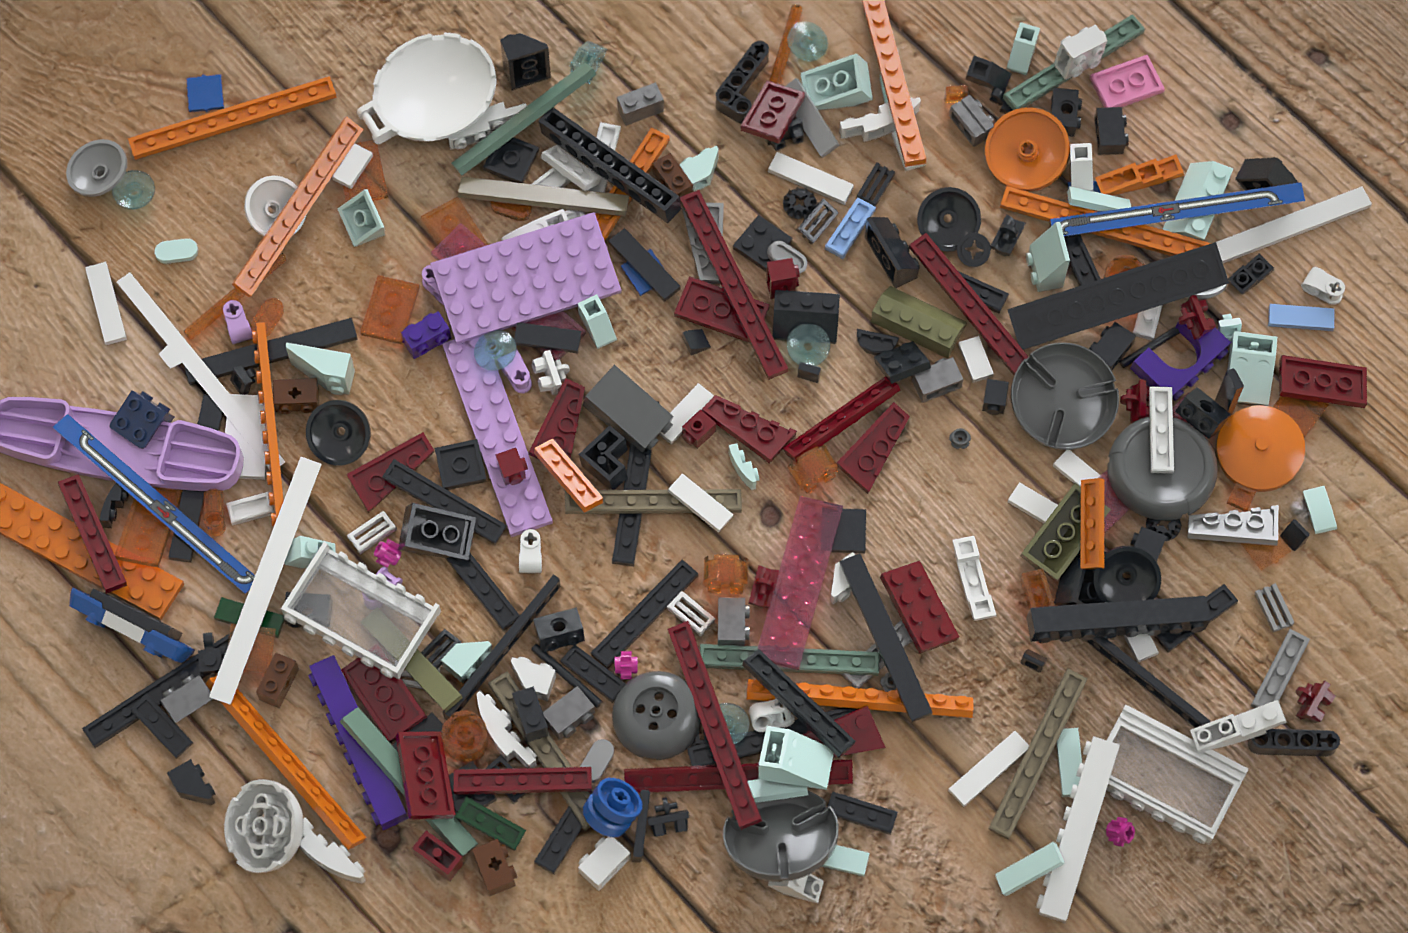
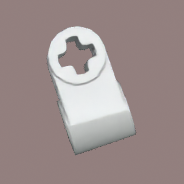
M1313 267L1301 285L1306 293L1316 296L1331 305H1336L1342 300L1345 285L1340 279L1329 275L1317 267Z
M528 529L522 533L520 538L519 573H541L542 553L540 535L537 531ZM529 539H533V545H528Z
M777 698L755 703L749 709L752 726L758 732H765L767 726L783 728L794 723L793 714Z

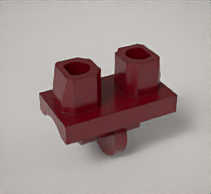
M1192 295L1186 302L1180 305L1183 316L1178 318V322L1180 325H1187L1194 340L1200 339L1216 327L1214 319L1205 318L1204 313L1208 310V304L1205 299H1198L1197 295Z
M1140 379L1138 384L1132 385L1130 389H1126V395L1120 397V403L1126 405V410L1130 411V423L1150 417L1149 406H1146V401H1149L1150 387L1146 386V380Z
M758 565L749 598L750 605L767 609L771 608L780 570L768 569Z
M1325 680L1323 683H1314V685L1308 683L1305 688L1298 687L1296 689V694L1299 696L1297 703L1302 706L1296 716L1301 720L1309 719L1314 723L1321 722L1325 712L1318 708V705L1321 702L1328 706L1336 697L1328 689L1331 684Z

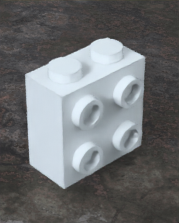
M1094 25L1090 28L1085 27L1078 34L1072 37L1067 36L1060 42L1054 65L1065 80L1072 76L1077 77L1089 67L1092 69L1100 63L1107 43L1105 33Z

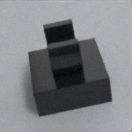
M241 365L233 368L230 381L239 394L246 395L249 393L251 385L255 383L254 377H256V372L253 368L245 371Z

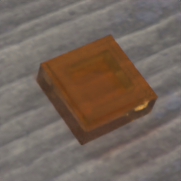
M967 86L946 87L945 104L957 103L967 97Z
M1236 482L1227 504L1247 512L1256 491Z

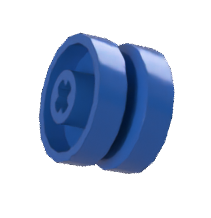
M605 778L599 782L594 792L586 800L583 806V815L587 823L600 834L608 837H620L625 834L631 823L640 814L642 800L638 792L623 780Z

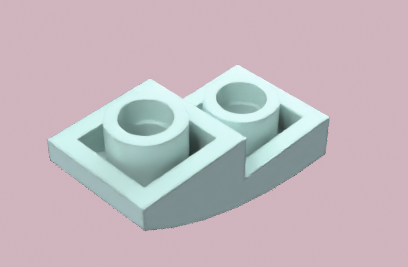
M737 443L729 445V457L737 474L751 490L756 489V481H759L757 468L752 467L751 461H745L744 452L739 450Z
M1325 486L1304 490L1303 497L1315 534L1337 529Z

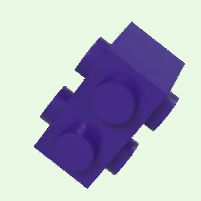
M439 311L426 315L422 321L415 325H408L401 332L403 343L413 359L426 354L428 351L451 339L450 329Z

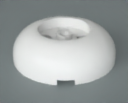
M254 780L241 787L242 790L237 797H233L230 801L225 816L224 833L228 850L233 852L238 860L236 863L250 872L265 873L279 869L294 856L302 840L304 822L299 802L288 788L271 780Z

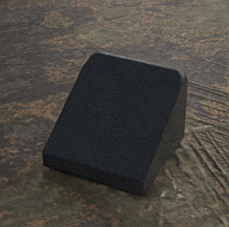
M703 329L682 332V338L691 356L711 348Z
M1294 519L1281 533L1280 538L1293 551H1296L1306 543L1310 534Z
M1027 649L1022 656L1021 664L1040 673L1047 658Z

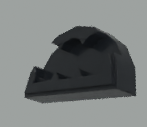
M857 329L859 346L871 355H879L883 351L894 349L899 341V337Z

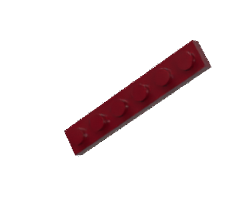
M885 376L783 447L785 454L796 463L805 459L816 449L822 447L826 442L839 435L846 428L901 391L899 385L896 382L891 384Z
M79 474L58 481L60 491L105 593L107 594L126 587V579Z
M592 767L454 770V794L592 792Z

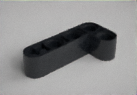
M756 41L749 47L716 92V109L742 124L752 107L751 101L743 95L769 60V46L764 41ZM745 68H751L752 70L747 71V70H744V69H745ZM738 83V84H740V85H739V86H734V85H732V84ZM721 99H728L729 101L724 102ZM739 109H745V110H747V111H745V112H740V111H738V110H739Z
M1269 729L1266 730V734L1255 737L1263 739L1265 745H1258L1255 742V738L1248 740V748L1251 752L1258 755L1327 757L1333 755L1340 745L1338 734L1329 730ZM1282 738L1286 740L1288 745H1280L1277 739ZM1306 739L1309 741L1310 747L1303 746L1300 740Z

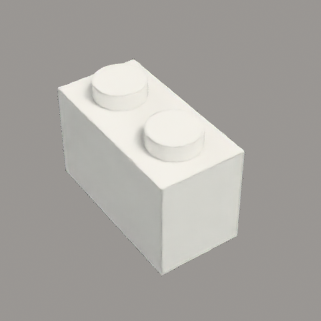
M614 837L601 838L595 845L596 849L590 855L587 853L578 863L580 865L578 867L579 873L598 891L631 859L630 852Z

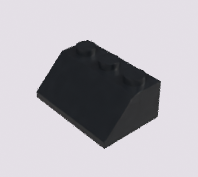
M522 33L509 34L500 39L503 69L511 91L551 78L549 49L546 43Z
M888 217L867 218L865 239L894 288L917 279L920 265L915 257H911L907 242L901 240L896 224H892Z
M775 290L773 339L837 344L840 294Z
M1081 550L1060 577L1054 604L1057 606L1104 603L1095 590V569H1081Z

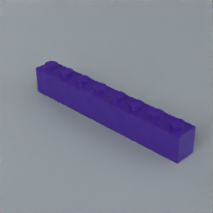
M332 655L310 665L311 674H308L312 686H318L321 692L317 696L321 705H326L329 710L326 716L330 725H336L338 732L334 734L339 745H345L347 752L343 754L348 765L353 764L356 772L352 774L357 785L362 784L365 789L362 796L366 805L371 804L374 809L371 816L375 825L380 824L382 829L386 830L407 820V813L392 781L340 723L343 717L358 706L335 656Z

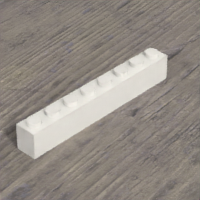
M1094 736L1091 742H1086L1083 754L1087 755L1085 764L1080 763L1076 775L1080 777L1078 786L1073 785L1070 798L1074 799L1072 807H1066L1063 820L1067 821L1065 830L1060 828L1056 842L1060 843L1059 851L1065 864L1054 869L1051 873H1047L1043 886H1046L1047 889L1045 895L1040 894L1036 908L1040 909L1039 915L1066 923L1120 746L1119 744Z

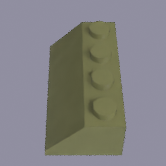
M889 286L882 293L872 311L871 317L872 323L905 339L914 341V343L945 358H949L967 325L966 321L892 286Z
M1074 483L1020 555V557L1055 580L1060 578L1081 550V487ZM1104 505V518L1111 510L1106 505Z

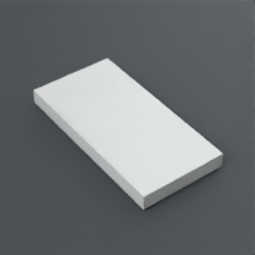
M230 394L260 432L265 431V424H261L260 411H263V404H259L258 395ZM226 418L225 433L237 440L244 456L243 468L239 479L265 480L267 466L230 420Z

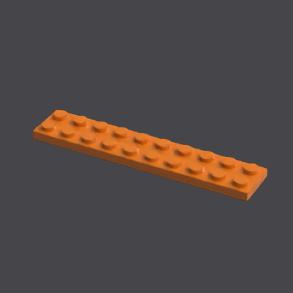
M0 483V534L104 590L75 523ZM109 541L127 582L126 587L112 591L110 594L161 621L184 586V581Z

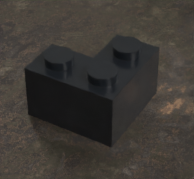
M1276 157L1245 159L1235 178L1245 191L1299 183L1293 173Z
M609 425L579 453L581 466L609 490H615L628 478L625 466L618 461L628 450L625 438Z

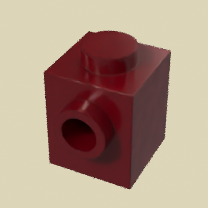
M701 409L682 426V438L687 444H693L697 449L716 432V423Z
M516 447L495 454L496 463L505 486L508 484L516 485L521 483L523 479H526L525 470H528L525 458H520Z

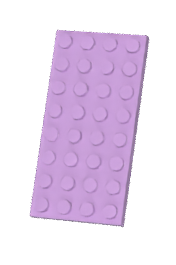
M595 212L430 263L456 344L517 326L518 322H530L577 307L579 302L596 294L599 299L621 293V288Z

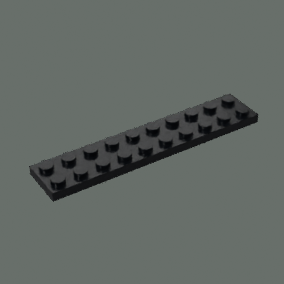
M1214 242L1007 310L1018 344L1024 350L1229 284L1217 244Z

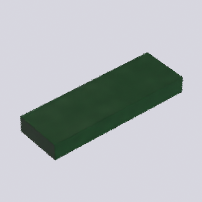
M221 597L214 619L236 626L244 603ZM266 610L258 633L278 638L284 624L283 615Z
M468 797L465 798L455 816L458 820L494 840L498 839L500 843L505 844V846L514 851L526 832L522 827Z

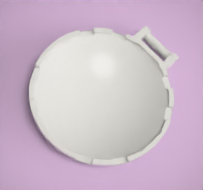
M444 33V35L432 36V34L419 36L404 43L386 58V63L381 70H378L373 83V100L360 107L356 113L372 133V139L376 144H381L397 134L416 141H435L449 138L473 125L489 107L496 89V72L493 62L482 46L472 39L462 38L459 34ZM375 113H377L385 126L380 130L371 117Z

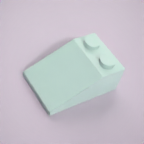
M857 53L801 73L802 86L817 110L852 107L873 100L868 63Z
M1060 222L1054 223L1030 245L1029 252L1026 253L1027 265L1031 266L1033 271L1031 272V281L1033 285H1036L1038 292L1063 288L1070 259Z
M286 343L289 360L294 367L309 378H317L318 384L332 394L349 395L355 373L351 354Z

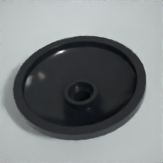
M944 187L931 192L922 201L917 214V225L921 236L927 233L941 251H956L959 240L968 233L979 232L981 212L977 202L969 193L955 187ZM947 214L951 216L949 222L944 221V216Z
M345 400L325 402L319 405L308 418L306 424L308 446L318 459L327 464L336 466L350 464L358 460L365 453L370 443L371 428L364 412L351 402ZM340 427L345 429L344 435L339 433Z
M1135 546L1116 547L1104 554V568H1098L1094 571L1095 590L1104 603L1155 599L1161 587L1159 565L1154 557L1142 548ZM1124 572L1131 574L1129 578H1124L1122 575Z

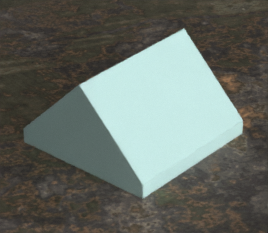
M364 189L338 208L354 247L385 235L384 225L368 189Z

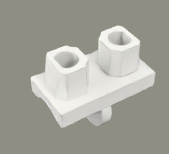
M550 350L544 351L543 356L534 359L531 365L535 374L545 372L546 376L538 379L540 392L551 391L552 395L558 394V388L561 387V382L565 380L570 368L567 364H561L560 360L554 361Z

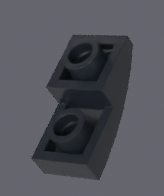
M1259 253L1245 266L1242 265L1228 278V281L1243 295L1273 272L1274 267Z
M117 483L114 484L108 493L101 510L99 521L103 528L112 529V523L117 519V508H124V501H128L129 493Z

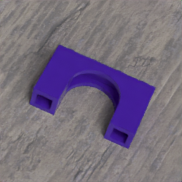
M1177 322L1175 327L1192 344L1196 351V363L1189 368L1176 369L1170 367L1148 348L1134 360L1130 369L1140 379L1146 380V385L1149 387H1172V400L1176 402L1184 394L1183 390L1187 386L1191 388L1199 380L1198 376L1202 372L1207 374L1213 368V362L1217 358L1222 360L1229 353L1227 348L1231 342L1216 327L1200 339L1194 340L1187 325H1180Z

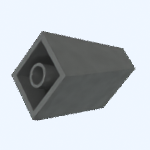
M615 364L585 396L582 405L606 425L613 427L641 452H644L647 448L651 450L659 441L657 439L661 432L666 434L673 426L671 421L674 416Z

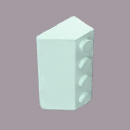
M1215 161L1190 163L1175 201L1224 194L1233 168ZM1215 214L1166 221L1163 230L1205 241Z

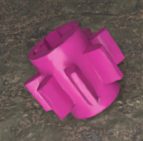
M387 539L386 543L380 541L374 551V556L377 557L376 562L387 568L389 564L396 565L402 554L398 550L400 545Z
M621 651V657H615V674H621V679H632V674H638V657H632V651Z
M1117 817V820H1111L1108 823L1106 835L1109 838L1108 840L1113 842V845L1123 847L1124 843L1129 844L1133 840L1135 829L1131 822H1127V818Z

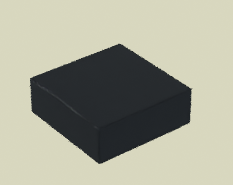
M800 362L797 377L818 383L821 368Z

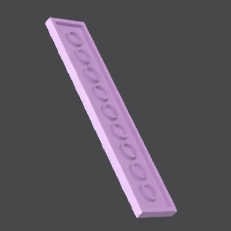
M486 336L456 344L455 339L442 344L474 436L478 439L480 452L510 536L514 537L528 529L535 530L553 524ZM516 447L520 458L524 457L528 466V470H525L526 479H523L519 484H508L505 486L496 463L495 454Z

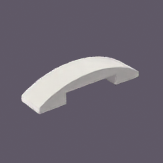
M970 536L953 540L956 563L973 620L977 621L996 617L993 601L988 593L981 568L975 537Z

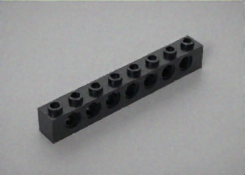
M554 107L538 120L541 133L629 195L667 224L682 209L680 198L677 194Z

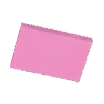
M1148 55L1090 75V80L1104 108L1124 107L1164 93L1165 90Z

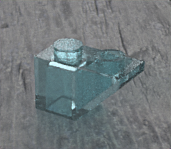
M587 41L578 48L570 63V72L572 73L585 62L596 72L607 52V48ZM591 78L586 83L590 84L593 78Z

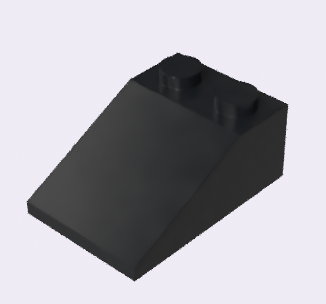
M411 503L405 507L398 550L420 555L468 561L476 517Z

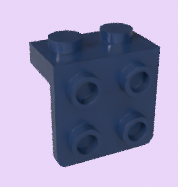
M131 390L109 426L137 447L144 449L163 421L171 423L175 416L169 413L171 409L161 402L158 405L152 402L153 397L148 393L142 391L140 394Z

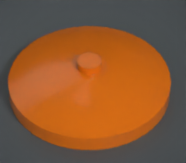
M1019 108L1003 115L996 121L994 127L990 129L985 143V157L991 173L1000 183L1026 192L1036 191L1055 182L1064 172L1070 157V141L1062 123L1051 113L1038 108Z
M1250 406L1237 411L1228 418L1219 432L1216 454L1222 471L1232 482L1247 490L1266 492L1285 486L1297 475L1305 457V440L1297 423L1285 412L1269 406Z

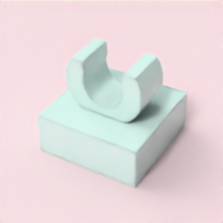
M1231 314L1222 315L1223 320L1218 321V330L1228 340H1231L1234 331L1241 332L1240 318L1232 319Z

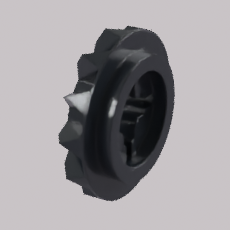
M798 186L796 189H789L783 199L785 212L795 219H805L817 205L814 193L808 191L807 188L801 189ZM796 199H805L803 203L804 206H801L800 204L795 205Z
M979 233L966 234L959 240L956 247L960 261L970 267L981 266L988 260L991 253L988 239ZM975 240L976 247L982 251L975 252L972 259L971 252L965 250V248L972 247Z
M1149 518L1146 520V528L1167 536L1165 541H1170L1177 537L1182 525L1180 519L1166 520L1171 521L1168 523L1167 528L1163 525H1158L1161 520Z

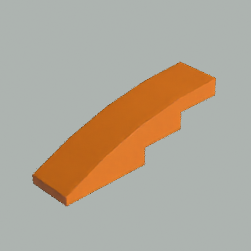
M1177 154L1159 161L1155 158L1139 165L1132 163L1095 177L1102 194L1118 195L1184 176V171Z

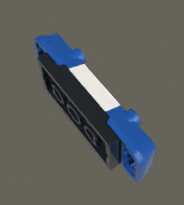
M72 588L70 591L69 606L87 615L85 620L103 628L108 626L145 645L143 650L161 658L164 655L174 661L183 663L195 652V649L179 641L183 634L182 632L109 594L94 588L90 595L75 588Z

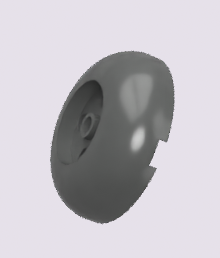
M652 671L634 677L622 687L613 704L612 723L617 738L628 751L641 758L664 760L677 756L695 741L700 731L701 720L687 682L669 672ZM657 694L664 695L661 701L655 700L654 697ZM645 707L644 713L639 714L636 712L637 708ZM660 710L658 714H653V711ZM670 710H674L677 716L669 718L667 713ZM651 723L658 725V729L649 730V725Z

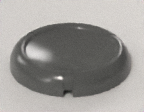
M1053 343L1033 351L1020 364L1012 381L1011 404L1018 423L1035 441L1054 449L1073 450L1094 443L1109 430L1118 411L1119 390L1118 388L1115 389L1114 382L1116 379L1111 369L1096 353L1086 347L1073 343Z
M1150 417L1135 421L1118 435L1110 449L1107 472L1111 487L1125 506L1146 518L1166 521L1180 519L1186 513L1191 515L1207 502L1216 484L1217 459L1210 442L1190 423L1173 417L1174 472L1173 474L1151 473Z
M808 791L807 796L757 802L756 805L762 822L745 829H740L733 809L731 810L732 818L727 817L725 821L723 840L726 851L733 863L746 874L771 882L797 880L818 870L832 855L839 833L838 820L832 807L829 806L827 808L826 801Z

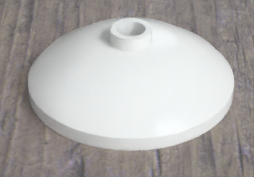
M267 176L256 181L249 188L244 201L245 215L251 227L260 235L265 236L298 186L281 176ZM268 207L273 209V214L269 213ZM306 216L304 217V219L302 220L294 234L302 227Z

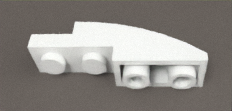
M920 97L910 98L915 115L920 109ZM886 102L879 106L878 114L871 113L856 119L847 118L840 122L839 133L841 139L862 135L865 142L895 131L889 103Z
M503 102L488 107L485 113L473 125L449 137L450 149H463L467 145L480 142L491 133L490 131L496 130L527 106L526 103L505 109Z
M562 209L510 232L502 237L501 240L513 238L585 214L583 211H564Z
M479 691L477 693V701L481 719L496 749L507 762L515 756L526 768H535L537 766L535 753L529 747L524 748L519 743L521 741L520 738L513 731L509 733L512 729L510 721L512 718L503 709L500 711L495 706L496 702L490 695H484Z
M1275 700L1236 716L1233 714L1190 731L1198 752L1258 737L1266 734V730L1287 722L1279 701Z
M304 818L303 839L299 845L300 849L311 860L328 872L352 882L364 883L366 881L363 875L365 870L357 861L353 864L348 858L350 853L342 844L338 847L335 842L329 845L321 834L316 836L312 832L313 825L307 818Z

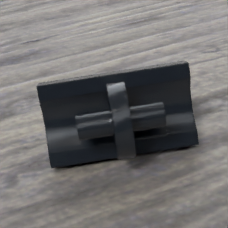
M801 117L792 120L780 143L766 139L767 145H772L778 151L786 147L785 140L791 138L793 144L802 143L804 141Z
M1006 214L990 246L991 249L1000 255L1010 257L1026 223L1015 220Z
M667 797L662 798L663 805L654 806L655 813L664 811L665 814L647 817L648 825H651L655 837L667 835L665 823L671 821L674 823L675 833L688 831L687 818H690L689 812L686 809L670 813V810L678 809L677 802L668 803Z

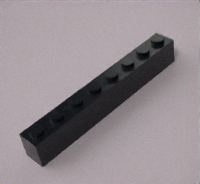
M1206 596L1030 608L1026 617L1030 641H1038V643H1048L1051 640L1068 642L1072 639L1080 638L1091 640L1095 637L1111 639L1122 635L1127 637H1135L1139 634L1154 636L1165 632H1170V634H1178L1182 631L1198 633L1206 630L1211 621Z

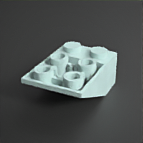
M1234 331L1230 340L1227 370L1234 368L1244 384L1238 403L1269 406L1276 359L1277 337Z
M767 726L759 762V779L827 790L834 753L826 745L792 730Z

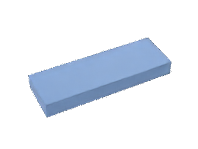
M857 197L825 245V250L844 259L866 226L867 218L872 217L876 211V207Z
M1269 304L1268 326L1333 331L1334 309Z

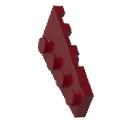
M565 378L528 455L538 459L534 454V448L553 439L571 459L585 391L584 386Z
M714 395L702 408V411L717 426L769 464L797 433L792 428L788 430L779 426L780 423L771 420L770 422L759 417L760 414L745 411L741 409V406L717 395Z
M893 402L835 465L868 494L910 416Z
M424 432L346 474L367 512H371L396 488L382 479L393 459L415 471L434 453V449Z
M868 706L834 720L856 741L854 746L843 755L886 748ZM811 731L802 734L825 745Z

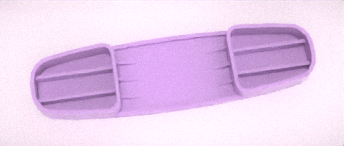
M7 397L0 400V453L23 461L74 474L114 481L52 428L68 414L152 487L193 491H224L237 483L241 475L244 456L237 440L229 434L182 420H177L173 423L163 421L148 445L141 449L110 428V422L117 412L69 406L66 401L61 399Z

